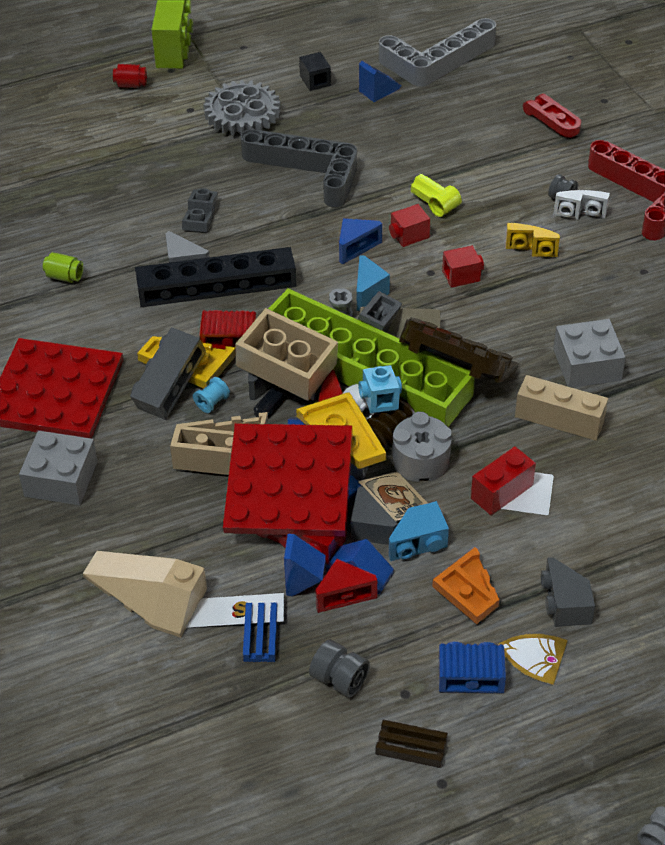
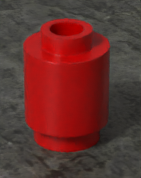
M118 64L117 68H113V82L117 83L118 87L123 88L146 86L147 69L146 67H141L140 64Z

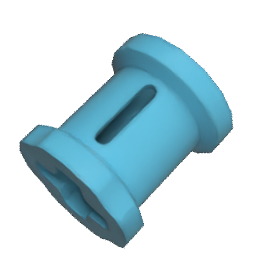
M213 377L210 379L208 386L193 394V400L200 410L210 413L213 411L215 404L221 399L225 400L230 396V390L219 377Z

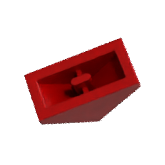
M336 559L316 588L317 612L320 613L376 599V575Z

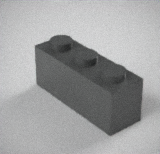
M172 327L167 335L162 337L157 352L153 358L149 359L145 372L132 388L130 397L138 409L161 419H167L206 352L200 338Z

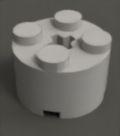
M416 412L412 417L400 422L393 433V462L396 471L404 478L419 482V478H429V481L436 480L446 473L449 468L451 454V429L442 421L430 417L424 412Z

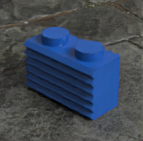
M456 641L449 642L446 645L444 643L439 645V692L504 693L506 681L504 645L500 644L497 646L491 642H483L479 645H470L469 643L464 645Z

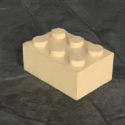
M265 308L236 343V366L308 401L336 366L338 342Z

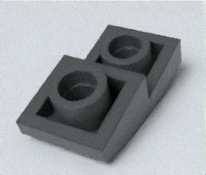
M206 188L193 189L188 199V210L182 220V230L208 231L215 211L218 192L210 191Z

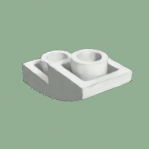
M591 190L557 192L554 215L578 220L580 214L605 219L610 193Z

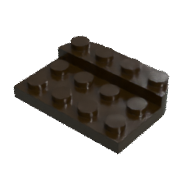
M413 317L406 320L399 342L409 345L408 350L416 354L426 350L470 368L469 376L480 379L481 375H484L497 383L503 382L516 373L519 363L512 360L513 357L509 354L487 349L488 347L482 343L462 338L460 334L438 328L433 323Z

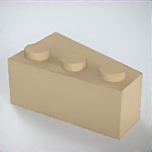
M268 412L259 413V417L241 419V416L231 417L232 421L214 423L212 419L176 424L170 445L173 469L229 475L235 423L268 424Z

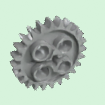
M243 80L239 84L231 81L230 86L223 83L222 89L215 87V92H209V97H205V120H208L209 125H214L215 130L222 128L223 134L228 130L231 131L232 136L236 132H240L241 135L244 131L250 129L262 131V127L269 129L270 123H276V118H279V95H275V90H270L269 86L262 88L261 82L253 85V80L249 81L248 84H245Z

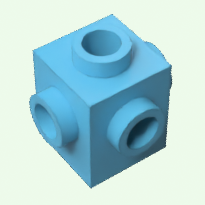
M391 365L363 369V381H359L358 388L361 399L365 398L370 413L399 409V394L402 392L400 377L395 376Z

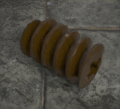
M399 396V409L376 412L372 414L371 418L367 419L368 424L385 451L388 446L393 445V433L397 425L403 420L412 417L415 411L407 400Z

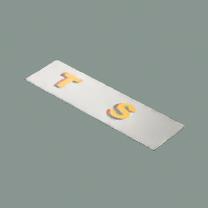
M284 593L201 598L185 628L245 624L246 603H252L251 623H257L258 603H265L264 623L270 622L271 603H277L276 622L284 621Z

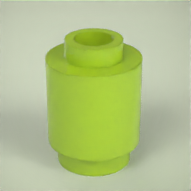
M52 252L49 256L45 257L42 269L47 278L72 283L73 281L78 282L81 279L84 265L77 257Z

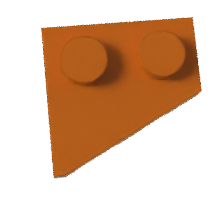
M475 547L433 579L432 587L476 624L499 607L498 595L495 588L490 585L489 574L483 568L480 561V553Z

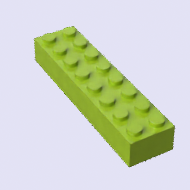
M289 288L268 308L338 342L337 364L333 369L338 381L348 386L358 384L359 381H363V369L391 365L395 376H399L401 380L402 392L399 396L408 401L415 413L424 412L428 416L442 421L447 427L473 397L475 377L469 376L470 370L426 350L416 354L408 350V344L399 342V338Z

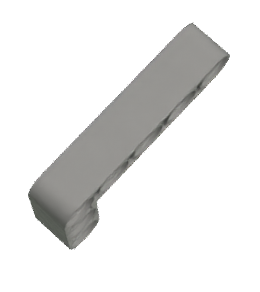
M488 18L480 19L423 52L418 51L395 36H383L379 40V63L415 86H426L495 45L496 22Z

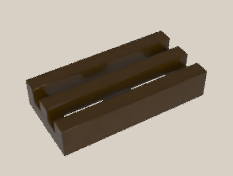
M383 719L378 742L375 747V755L441 768L448 733ZM385 741L405 745L406 748L385 744ZM421 748V749H425V750L435 751V752H437V754L428 753V752H423V751H418V750H413V749Z

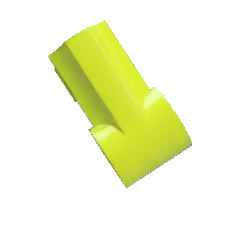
M423 174L415 177L411 185V192L427 202L432 213L438 217L447 214L462 202L461 195L454 186L450 185L444 188Z

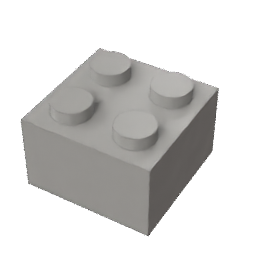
M610 319L556 326L553 350L568 387L573 388L622 381L626 357Z
M38 431L19 473L24 497L81 505L98 462L94 439Z

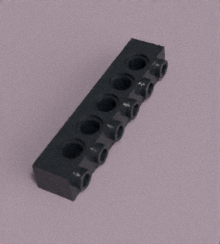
M291 247L135 267L141 308L297 287L296 267Z

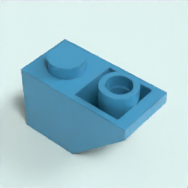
M437 501L407 509L389 537L390 561L408 559L414 555L436 552L448 547L449 528Z

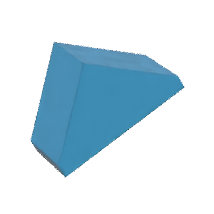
M359 255L357 311H360L361 307H366L378 291L386 295L390 293V274L364 255Z

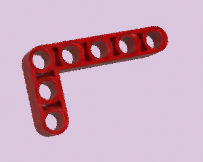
M596 140L590 145L588 168L602 177L654 202L645 211L642 235L648 240L656 241L662 239L665 236V170L608 141Z

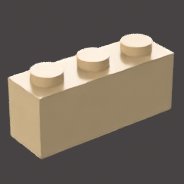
M526 375L517 394L515 417L597 441L605 421L608 398Z

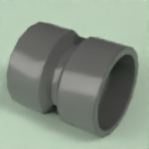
M329 639L319 647L310 664L309 675L325 685L334 684V690L351 698L363 685L370 669V662L355 652L347 654L346 647Z

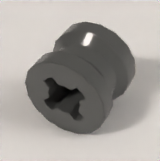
M558 174L551 182L548 196L555 199L557 192L578 190V182L574 180L568 181L565 179V176Z

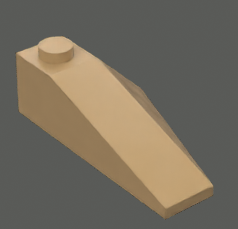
M96 551L83 572L85 579L108 596L117 598L124 604V608L131 613L134 611L144 618L145 623L151 628L180 638L199 601L207 591L205 568L173 558Z

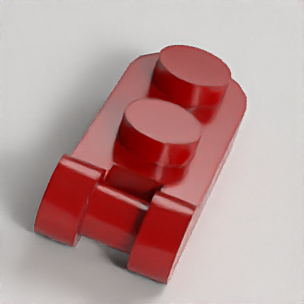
M542 93L536 96L534 101L528 100L523 103V110L528 116L534 115L562 136L570 138L580 133L581 119L546 94Z

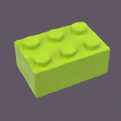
M157 0L152 25L156 68L183 69L184 60L188 59L189 56L188 46L191 45V33H193V19H189L191 0Z

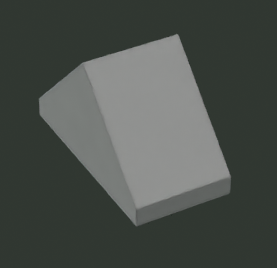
M170 231L165 233L169 263L209 257L208 250Z

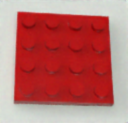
M18 338L0 376V427L31 432L44 431L92 439L124 361L123 353Z
M235 423L223 519L224 533L346 536L353 439L352 425Z

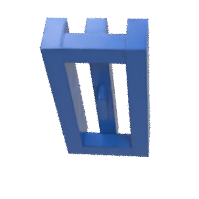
M246 603L243 643L244 662H275L277 603H271L268 653H263L265 603H258L256 653H250L252 603Z

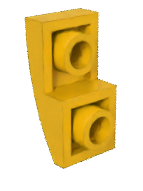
M507 223L506 249H531L533 257H558L560 234L537 226Z

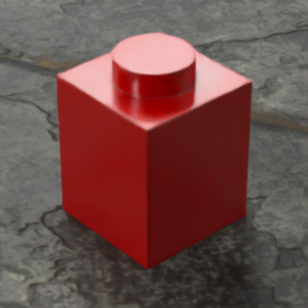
M419 204L391 213L389 232L392 238L397 239L402 247L430 238V218Z
M473 245L443 252L442 272L451 288L480 282L481 270H484V261L482 256L477 254Z

